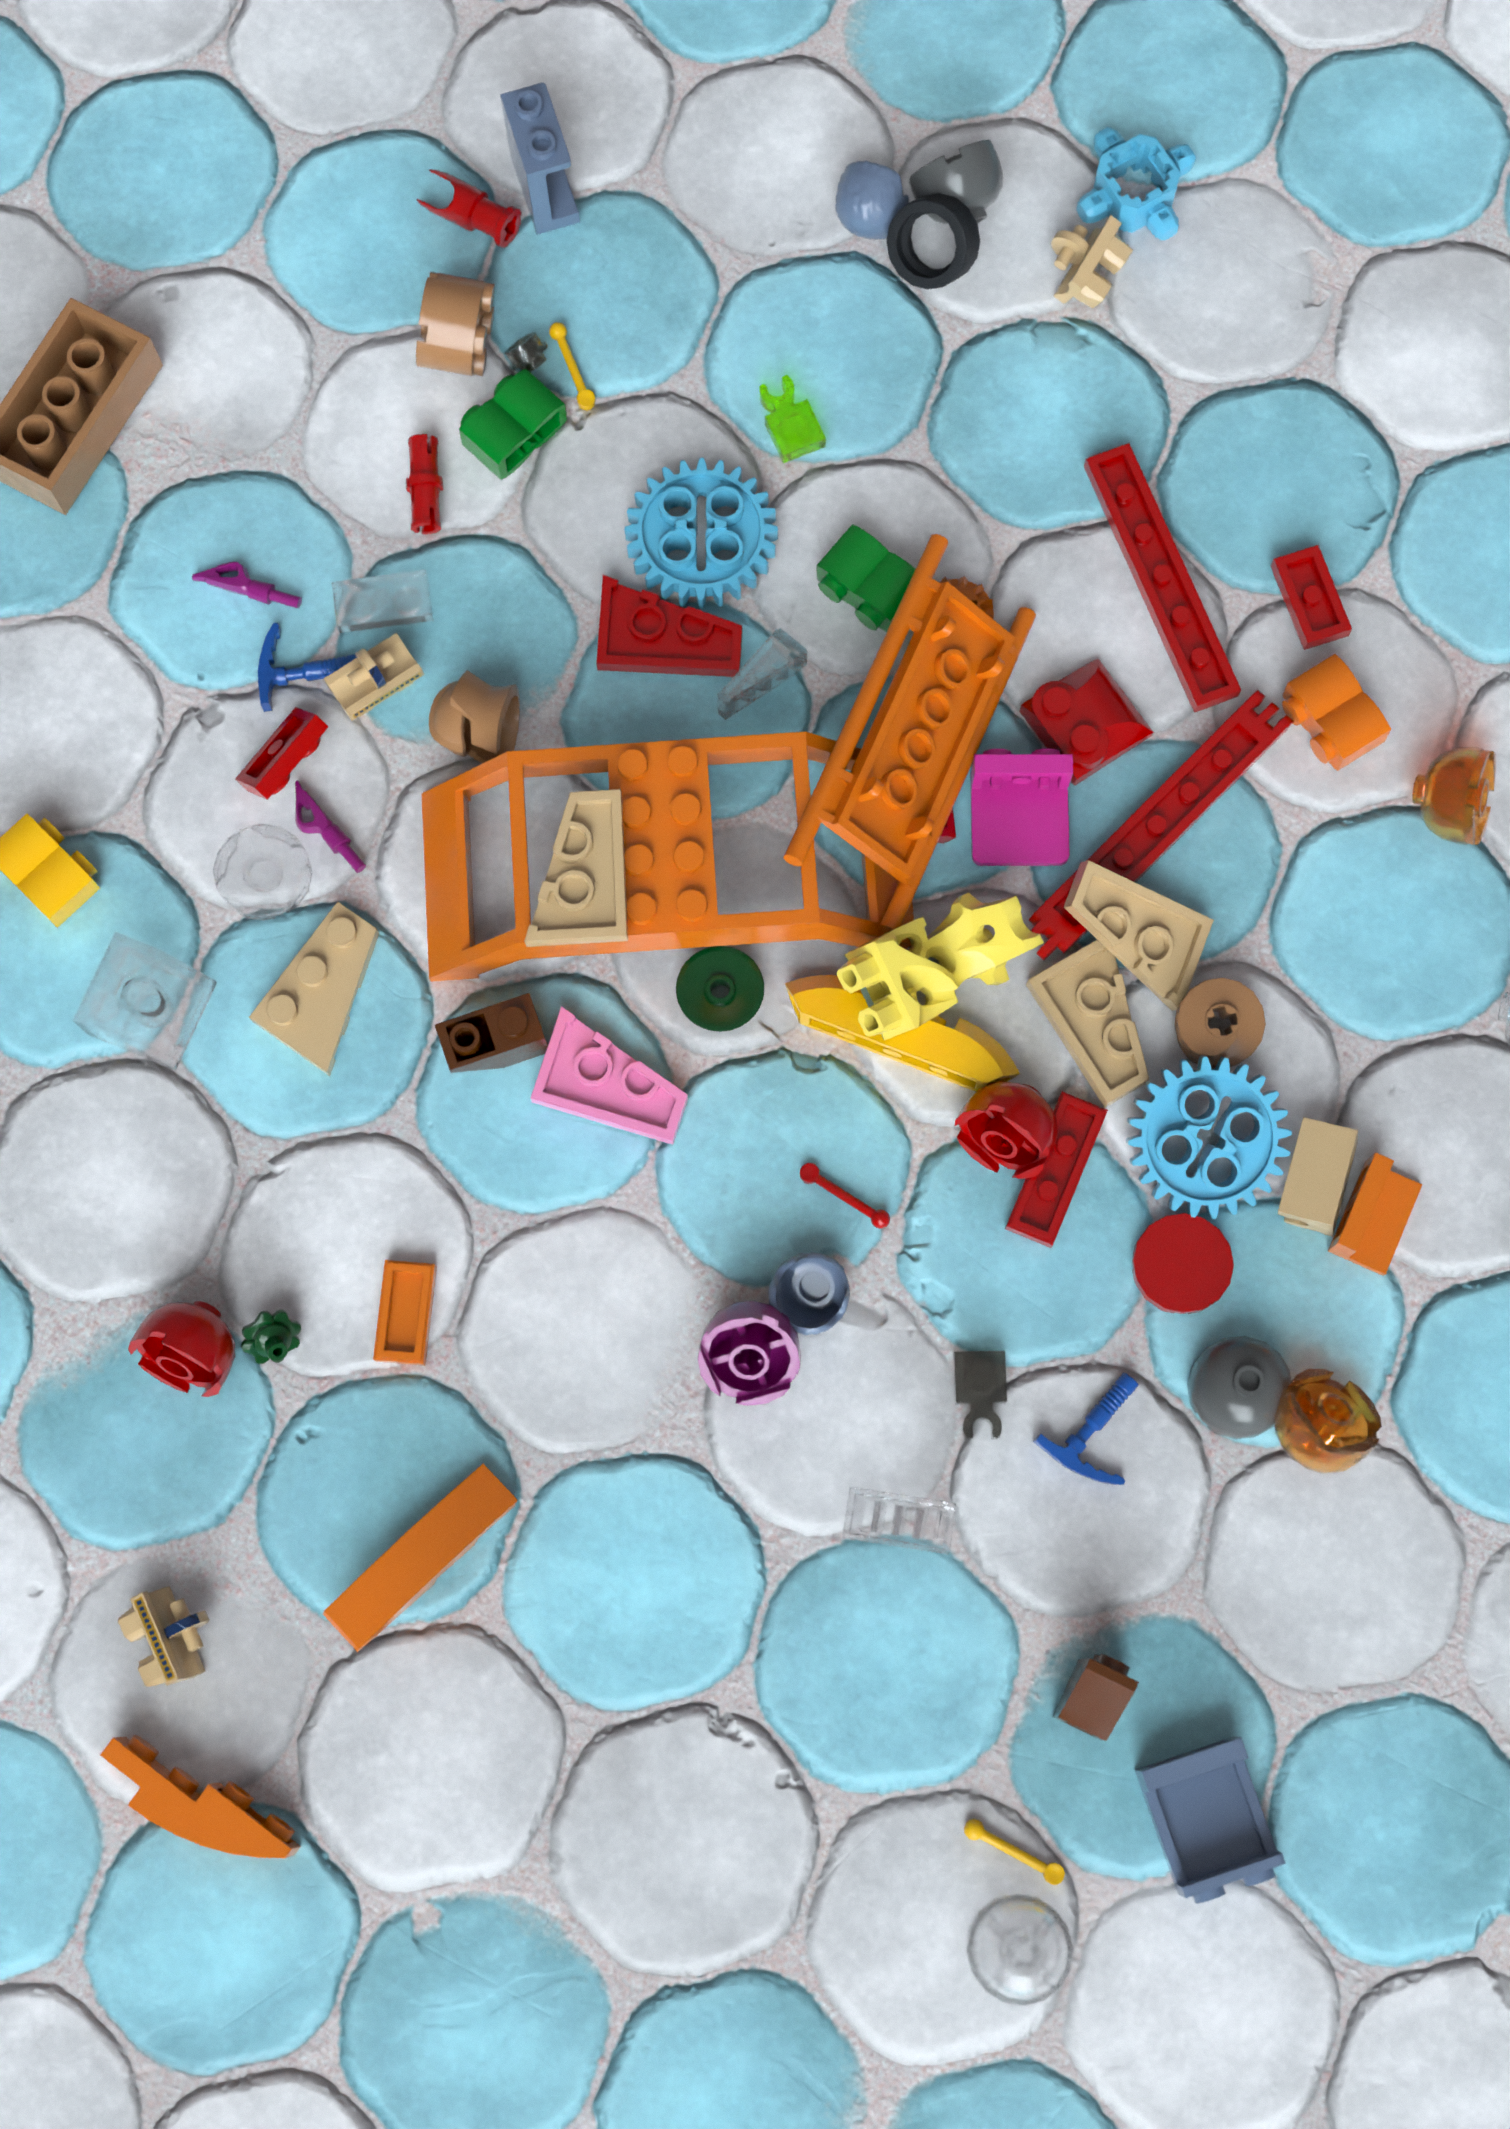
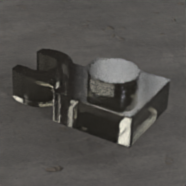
M1005 1351L954 1352L955 1405L970 1404V1412L962 1424L963 1437L965 1440H972L973 1423L976 1420L982 1419L991 1426V1439L998 1440L1002 1431V1423L999 1416L993 1411L992 1404H1006Z

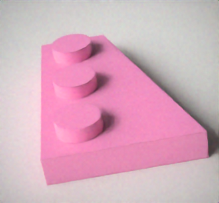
M561 1006L531 1095L532 1103L673 1145L688 1101V1094L642 1062L633 1059L613 1045L612 1041L598 1031H593L576 1019L575 1015Z

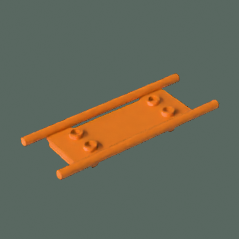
M932 534L783 857L787 863L793 866H802L822 823L899 880L879 926L883 933L900 927L904 921L972 765L974 754L979 749L1036 618V613L1033 610L1021 607L1018 609L1008 632L949 582L939 583L932 579L948 546V540L939 534ZM910 629L914 634L851 772H848L846 767Z

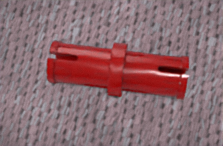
M417 434L408 439L410 476L406 478V490L411 493V531L419 533L420 526H422V534H434L441 530L439 493L443 491V478L438 473V438L431 435L429 443H427L428 434Z

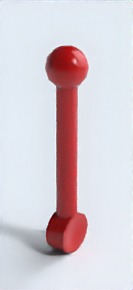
M807 1163L801 1167L800 1178L804 1183L818 1184L871 1218L872 1225L878 1229H883L889 1225L890 1215L887 1211L873 1209L820 1175L819 1169L815 1164Z

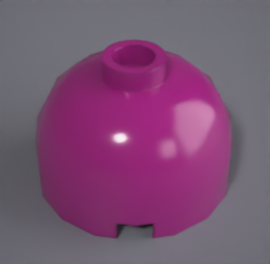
M755 1300L736 1302L718 1311L704 1329L698 1352L700 1375L712 1392L718 1396L723 1392L727 1396L735 1397L736 1404L752 1406L770 1403L784 1396L790 1389L791 1382L798 1375L801 1364L798 1334L792 1327L789 1318L772 1305Z

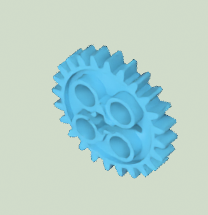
M704 458L699 459L696 470H690L688 464L681 460L680 473L676 475L667 467H663V482L659 483L649 477L646 480L649 495L636 492L634 494L635 504L638 508H628L627 510L628 522L632 525L625 526L626 540L631 541L626 546L628 558L636 559L633 562L636 575L647 573L645 582L648 589L661 583V599L663 600L670 597L673 592H677L681 607H684L690 596L696 597L699 609L704 608L706 598L713 596L719 607L723 606V593L728 591L737 600L741 599L740 585L743 583L755 589L757 587V578L754 572L767 575L769 568L768 561L765 558H775L776 545L772 542L778 540V527L772 525L776 522L775 508H766L769 504V494L767 492L755 494L757 491V479L755 477L742 483V469L740 467L735 468L729 475L725 474L723 460H719L713 470H707ZM700 496L706 497V568L703 571L697 569V499ZM678 506L689 510L685 515L678 517L667 513L673 507ZM727 506L735 509L736 512L724 517L716 514L715 510ZM674 550H683L689 554L683 560L678 561L667 557ZM721 550H730L736 554L732 559L725 561L714 557L715 553Z
M1200 1055L1197 1070H1193L1187 1060L1181 1059L1179 1060L1180 1075L1175 1076L1166 1068L1161 1069L1165 1084L1159 1087L1147 1081L1145 1085L1152 1094L1149 1101L1138 1098L1134 1099L1133 1102L1144 1112L1142 1117H1130L1127 1119L1129 1124L1139 1129V1135L1126 1138V1143L1130 1146L1140 1147L1141 1152L1134 1155L1129 1161L1133 1166L1146 1165L1147 1169L1141 1173L1138 1180L1142 1184L1150 1183L1154 1180L1157 1181L1151 1194L1156 1200L1162 1198L1168 1192L1171 1193L1168 1205L1171 1210L1176 1211L1186 1201L1188 1214L1194 1218L1197 1216L1201 1205L1206 1206L1208 1215L1212 1219L1217 1218L1219 1205L1224 1204L1232 1215H1236L1238 1199L1242 1198L1251 1206H1255L1256 1200L1252 1190L1258 1187L1268 1193L1272 1191L1269 1183L1265 1180L1268 1173L1279 1176L1283 1175L1284 1172L1273 1162L1275 1157L1290 1156V1151L1278 1145V1139L1292 1135V1131L1287 1128L1277 1127V1121L1288 1115V1111L1284 1108H1271L1270 1105L1280 1094L1276 1090L1260 1092L1266 1080L1263 1075L1259 1074L1249 1081L1246 1080L1248 1065L1241 1063L1233 1073H1230L1229 1058L1221 1056L1216 1068L1211 1069L1208 1057ZM1195 1090H1204L1210 1102L1207 1111L1200 1116H1189L1185 1110L1187 1096ZM1226 1096L1230 1097L1229 1107L1224 1111L1214 1127V1133L1220 1137L1216 1145L1210 1143L1205 1145L1199 1158L1196 1172L1192 1177H1187L1186 1170L1194 1161L1203 1145V1141L1197 1137L1198 1131L1201 1128L1204 1130L1212 1128L1222 1099ZM1248 1112L1254 1119L1253 1131L1245 1138H1234L1230 1132L1231 1120L1239 1113ZM1172 1135L1183 1136L1187 1143L1186 1153L1177 1161L1165 1160L1162 1155L1163 1143ZM1216 1158H1228L1232 1168L1230 1176L1221 1183L1210 1182L1207 1176L1209 1164Z

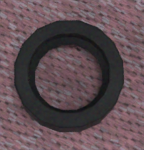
M937 193L915 199L898 210L889 225L886 244L889 260L898 275L912 286L928 290L944 287L969 272L978 257L981 240L978 223L970 209L956 197ZM933 213L939 215L948 223L954 233L956 243L955 256L952 262L944 268H929L919 260L913 249L911 239L912 227L916 219L924 214Z

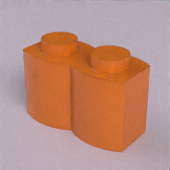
M1336 654L1288 682L1282 695L1284 698L1282 707L1285 714L1294 721V725L1298 726L1301 724L1312 737L1310 739V746L1316 757L1324 764L1329 762L1337 771L1384 743L1391 731L1380 709L1363 692L1352 671Z

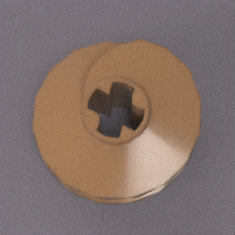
M1226 978L1205 980L1190 989L1178 1005L1175 1016L1177 1041L1185 1056L1190 1061L1198 1064L1200 1055H1205L1210 1061L1211 1069L1216 1068L1221 1056L1229 1058L1230 1067L1236 1066L1250 1057L1261 1043L1266 1025L1263 1006L1255 993L1241 982ZM1214 1012H1218L1221 1019L1229 1018L1231 1025L1224 1030L1225 1035H1221L1218 1028L1210 1029L1208 1022L1215 1017Z

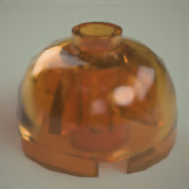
M1456 747L1441 753L1430 763L1426 775H1417L1413 787L1412 801L1415 804H1421L1422 820L1430 832L1440 839L1461 845L1480 844L1491 807L1486 806L1489 791H1494L1496 758L1494 751L1478 747Z
M1307 1369L1296 1374L1280 1398L1275 1415V1434L1287 1454L1303 1467L1318 1473L1346 1471L1365 1459L1379 1441L1377 1439V1432L1382 1427L1381 1417L1372 1400L1359 1386L1350 1380L1343 1386L1339 1382L1330 1379L1334 1374L1332 1371L1326 1369Z

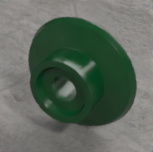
M727 946L705 948L692 955L682 966L676 982L677 1001L685 1016L697 1026L710 1031H730L746 1024L759 1010L764 997L763 976L753 959L738 949ZM722 985L729 989V994L724 998H717L712 995V990L716 986Z

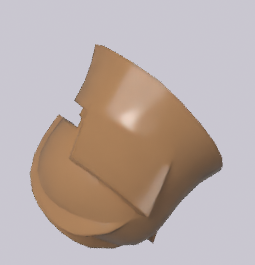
M467 670L460 677L459 681L446 685L434 698L429 713V730L433 739L452 753L463 757L469 755L480 763H484L507 751H514L520 718L518 687L516 684L507 686L489 685Z

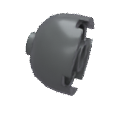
M981 140L958 148L960 154L948 159L943 155L912 174L909 178V184L914 198L918 199L925 195L937 193L953 196L970 209L977 223L986 219L988 216L985 209L996 201L1003 182L1000 160L991 140ZM927 214L934 221L948 224L937 214Z
M1247 1336L1223 1338L1207 1347L1193 1363L1187 1383L1190 1405L1195 1414L1198 1413L1201 1420L1214 1433L1232 1439L1253 1438L1276 1426L1288 1410L1293 1390L1290 1370L1280 1353L1266 1342Z

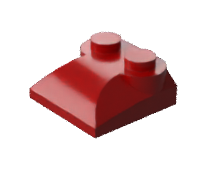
M1098 658L1059 681H1051L1041 685L1032 698L1021 704L1019 711L1046 748L1056 749L1060 751V754H1073L1071 782L1074 786L1133 749L1154 733Z

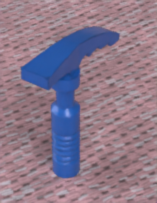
M273 623L265 637L258 665L259 696L263 711H272V691L276 684L278 686L289 685V681L306 679L307 681L324 679L357 658L356 655L351 654L346 657L305 662L302 667L286 669L285 666L274 669L271 667L275 663L273 652L276 651L277 639L281 636V630L278 623Z
M1123 1372L1115 1381V1385L1111 1386V1389L1105 1393L1102 1400H1099L1098 1404L1086 1415L1085 1424L1075 1435L1071 1433L1065 1440L1067 1447L1056 1445L1042 1434H1039L1033 1442L1063 1467L1081 1476L1104 1484L1124 1485L1125 1480L1123 1477L1117 1474L1110 1475L1101 1469L1097 1471L1088 1462L1083 1464L1078 1454L1080 1455L1087 1447L1085 1442L1095 1431L1102 1430L1112 1418V1415L1115 1414V1411H1118V1408L1136 1390L1139 1384L1131 1376Z

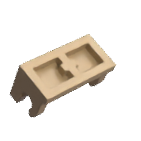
M1303 1117L1278 1209V1215L1285 1217L1284 1222L1333 1237L1358 1144V1130Z

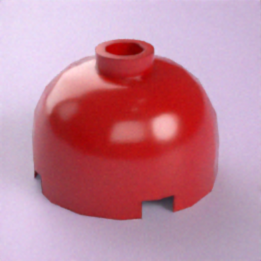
M1008 1081L990 1083L980 1088L968 1100L955 1119V1126L959 1124L961 1128L957 1139L964 1150L974 1160L996 1173L1000 1169L999 1164L1008 1169L1016 1170L1012 1178L1025 1179L1038 1175L1050 1159L1057 1140V1119L1053 1109L1037 1089L1027 1084Z
M195 1301L193 1304L186 1302L168 1303L149 1313L138 1327L128 1347L130 1354L138 1350L143 1355L138 1365L154 1378L185 1393H188L190 1389L189 1383L205 1388L201 1395L203 1397L219 1394L235 1359V1342L228 1326L220 1319L221 1313L214 1306L203 1301Z

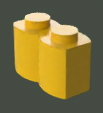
M26 813L0 837V870L58 928L100 889L91 878L98 871L78 850L70 856L59 846L65 837L45 817L37 823Z

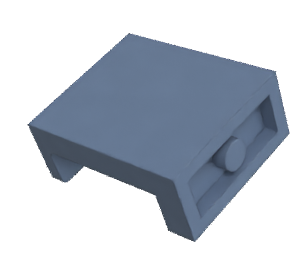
M538 83L500 94L511 159L536 235L580 223L579 212L564 170L571 166V159L546 84Z
M1230 1737L1135 1770L1177 1893L1184 1898L1193 1896L1196 1904L1225 1895L1223 1885L1243 1879L1245 1886L1268 1881L1276 1877L1273 1868L1285 1864L1282 1852H1278L1244 1761L1248 1759V1755L1241 1737Z

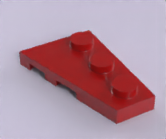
M603 575L596 661L598 671L740 677L742 625L690 606L686 608L659 599L658 594L644 589L639 592L620 585L617 579Z

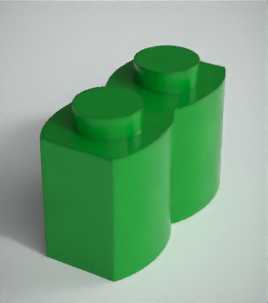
M523 369L514 376L510 374L504 377L496 386L492 399L481 406L478 404L472 406L464 414L459 428L461 443L500 480H503L516 471L535 449L545 444L560 430L567 421L566 406L527 369Z
M854 524L848 528L816 565L817 580L819 581L818 587L825 596L836 603L843 600L849 605L854 606L856 609L855 615L861 623L871 630L876 631L880 628L887 632L915 571V568L907 561L889 552L877 539Z

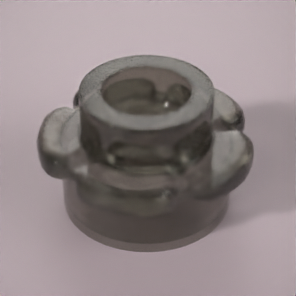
M531 332L516 341L504 352L511 362L508 368L511 371H515L518 368L521 370L527 369L529 372L538 368L547 360L543 353L548 347L546 341L541 342L535 332Z

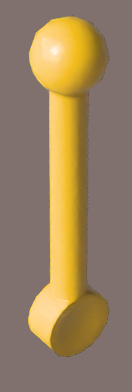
M555 322L549 328V335L558 342L577 388L578 406L583 410H590L595 405V395L591 390L586 389L565 338L567 328L563 323Z
M970 1819L965 1823L964 1834L968 1839H981L1041 1872L1045 1881L1049 1884L1058 1885L1064 1880V1869L1058 1863L1052 1862L1047 1864L985 1830L980 1820Z

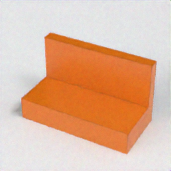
M1375 1152L1365 1161L1328 1252L1384 1276L1389 1268L1422 1184L1390 1171L1394 1160Z

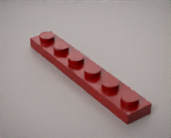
M1127 443L1086 458L1084 469L1194 713L1238 697L1241 687L1130 444Z

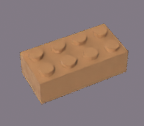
M70 298L0 404V482L66 515L163 366L151 338Z

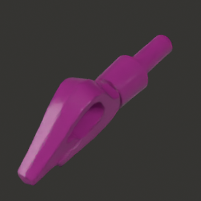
M228 562L192 575V580L206 582L208 585L245 595L268 605L274 601L299 609L302 603L301 597L275 590L274 584L251 580L247 568L238 562ZM238 572L236 577H221L224 573Z
M299 780L295 781V822L299 830L308 834L320 833L334 854L340 853L356 873L363 871L366 865L349 846L351 839L337 824L332 822L309 793L303 789ZM302 807L311 810L314 817L312 822L304 823L301 812Z

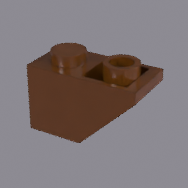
M530 993L435 1024L451 1073L505 1068L544 1055L548 1047Z
M1101 1653L1100 1656L1095 1654L1093 1659H1078L1053 1717L1099 1740L1107 1741L1139 1682L1127 1676L1130 1669L1128 1665Z

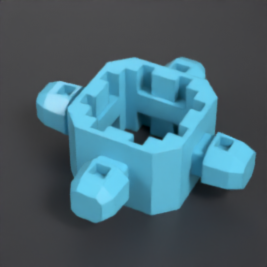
M1111 127L1099 131L1094 137V150L1100 158L1094 188L1080 198L1076 207L1084 223H1095L1112 215L1122 223L1118 230L1133 233L1146 226L1156 238L1162 241L1174 236L1178 231L1179 221L1172 209L1179 178L1188 173L1194 166L1196 157L1192 149L1187 144H1178L1164 150L1156 137L1139 134L1125 141L1119 132ZM1129 166L1133 171L1141 169L1144 174L1149 171L1152 173L1150 180L1156 189L1147 193L1144 201H1141L1138 196L1131 199L1128 194L1120 195L1121 187L1115 179L1126 174L1127 167Z

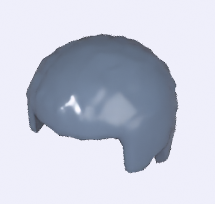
M857 161L848 164L840 177L835 198V210L841 224L852 234L866 239L883 240L887 238L889 225L897 211L909 203V196L903 195L901 178L895 170L869 161Z
M814 1252L795 1255L779 1266L771 1280L768 1290L769 1304L789 1318L792 1327L797 1333L802 1335H818L826 1332L843 1318L848 1307L850 1286L844 1268L836 1259L828 1255Z

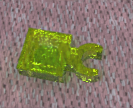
M787 375L782 377V389L785 393L781 396H772L765 384L759 386L760 403L765 410L771 412V414L765 416V426L783 464L826 447V437L808 399L796 404L794 403L795 387L792 379Z

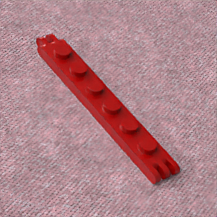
M1259 690L1255 691L1086 861L1089 860L1136 883L1291 727L1294 721L1286 715L1274 727L1271 726L1268 722L1277 714L1280 708L1272 702L1258 714L1254 709L1263 702L1265 695ZM1077 870L1028 920L1034 926L1030 930L1031 932L1041 936L1044 935L1049 939L1036 953L1043 961L1057 948L1065 954L1088 931L1064 908Z

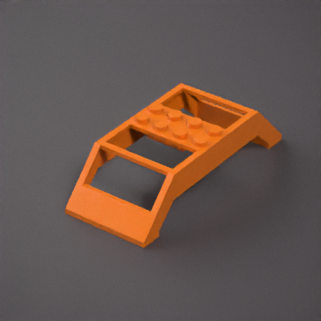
M806 731L507 751L422 793L428 966L431 982L476 979L482 973L522 959L817 939L860 947L885 934L879 929V926L899 880L862 854L867 920L819 908L813 840L802 866H800L804 909L718 915L708 765L793 760L798 826L811 798L808 760L826 764L836 743L835 740ZM855 748L846 767L847 770H852L861 750L860 748ZM608 772L609 790L621 789L628 941L527 947L524 940L529 924H531L524 778ZM508 781L516 928L475 945L469 801H471V796ZM912 902L902 925L914 920ZM908 938L903 939L899 946L907 949L911 946V941Z

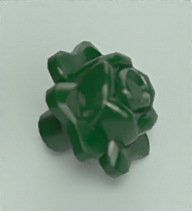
M278 1310L274 1314L262 1311L252 1323L242 1328V1334L246 1339L242 1341L241 1348L243 1352L253 1355L258 1364H264L269 1359L275 1363H280L289 1351L299 1347L300 1339L297 1335L301 1331V1325L299 1322L289 1319L285 1310Z

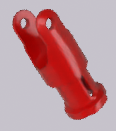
M429 169L430 172L450 181L454 187V197L450 205L445 209H438L417 199L421 206L468 231L477 229L493 237L495 244L502 248H506L514 240L521 224V211L519 208L514 206L505 208L489 200L486 192L446 172Z

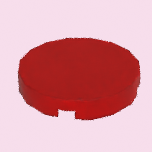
M1185 1213L1164 1216L1149 1225L1136 1242L1132 1256L1134 1283L1143 1297L1161 1311L1173 1314L1198 1313L1216 1303L1230 1285L1234 1268L1230 1244L1220 1229L1202 1217L1196 1216L1194 1218L1190 1214Z

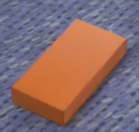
M385 1260L373 1356L375 1362L426 1366L437 1271L435 1264Z

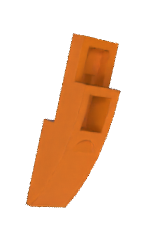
M133 1735L131 1739L127 1737H113L100 1754V1756L141 1787L128 1806L152 1823L176 1836L203 1847L229 1854L256 1858H288L294 1856L301 1847L291 1839L295 1833L294 1829L272 1813L267 1818H264L250 1807L254 1800L253 1797L240 1786L231 1781H228L225 1786L220 1782L208 1784L200 1795L196 1792L200 1784L192 1776L176 1766L170 1772L155 1760L159 1754L157 1749L137 1735Z

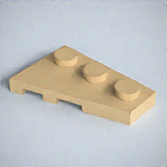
M621 789L570 792L553 846L554 853L545 881L542 882L538 895L539 902L532 924H529L524 940L527 947L628 941Z
M1089 860L1080 862L1064 908L1170 1010H1177L1181 1000L1187 994L1214 920Z
M337 902L249 1016L250 1020L330 1076L336 1061L334 1057L341 1036L345 1035L350 1020L349 1013L358 988H361L379 936L377 928Z
M1096 940L1028 979L1026 983L1027 988L1104 1108L1145 1085L1149 1080V1075L1135 1022H1132L1128 1008L1123 976L1119 973L1115 956L1106 947Z

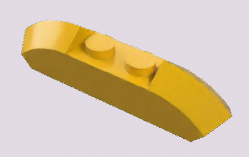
M837 975L809 976L785 983L799 1023L975 1092L990 1083L999 1081L1009 1082L1020 1074L1009 1054L992 1036L962 1018H959L955 1028L952 1029L946 1026L947 1022L943 1018L936 1016L920 1027L884 1041L881 1034L869 1037L864 1034L858 1017L860 1011L868 1008L861 990L853 993L844 990Z

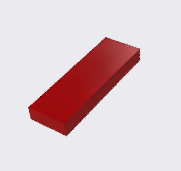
M1063 1091L1061 1092L1054 1108L1058 1133L1053 1153L1044 1169L1038 1175L1025 1179L1005 1227L1006 1230L1052 1248L1107 1114V1109Z

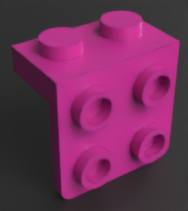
M1000 748L989 749L982 754H974L970 774L972 860L976 865L1062 866L1067 863L1070 855L1068 788L1073 775V754H1060V751L1049 748L1038 749L1031 752V754H1012L1011 751Z

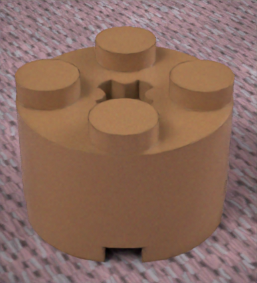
M430 272V277H427L419 317L421 338L424 341L417 340V367L468 376L484 375L487 348H485L486 335H491L494 319V307H492L495 284L482 280Z

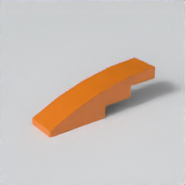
M484 1464L480 1465L363 1572L323 1612V1615L351 1646L359 1652L429 1590L439 1576L475 1545L478 1538L516 1505L518 1499Z

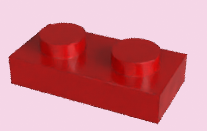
M1319 545L1274 558L1270 567L1303 649H1310L1348 637L1352 627Z
M295 707L235 780L248 792L268 800L271 795L280 792L287 785L291 771L302 758L308 757L317 749L321 741L320 737L327 730L328 726L316 714Z

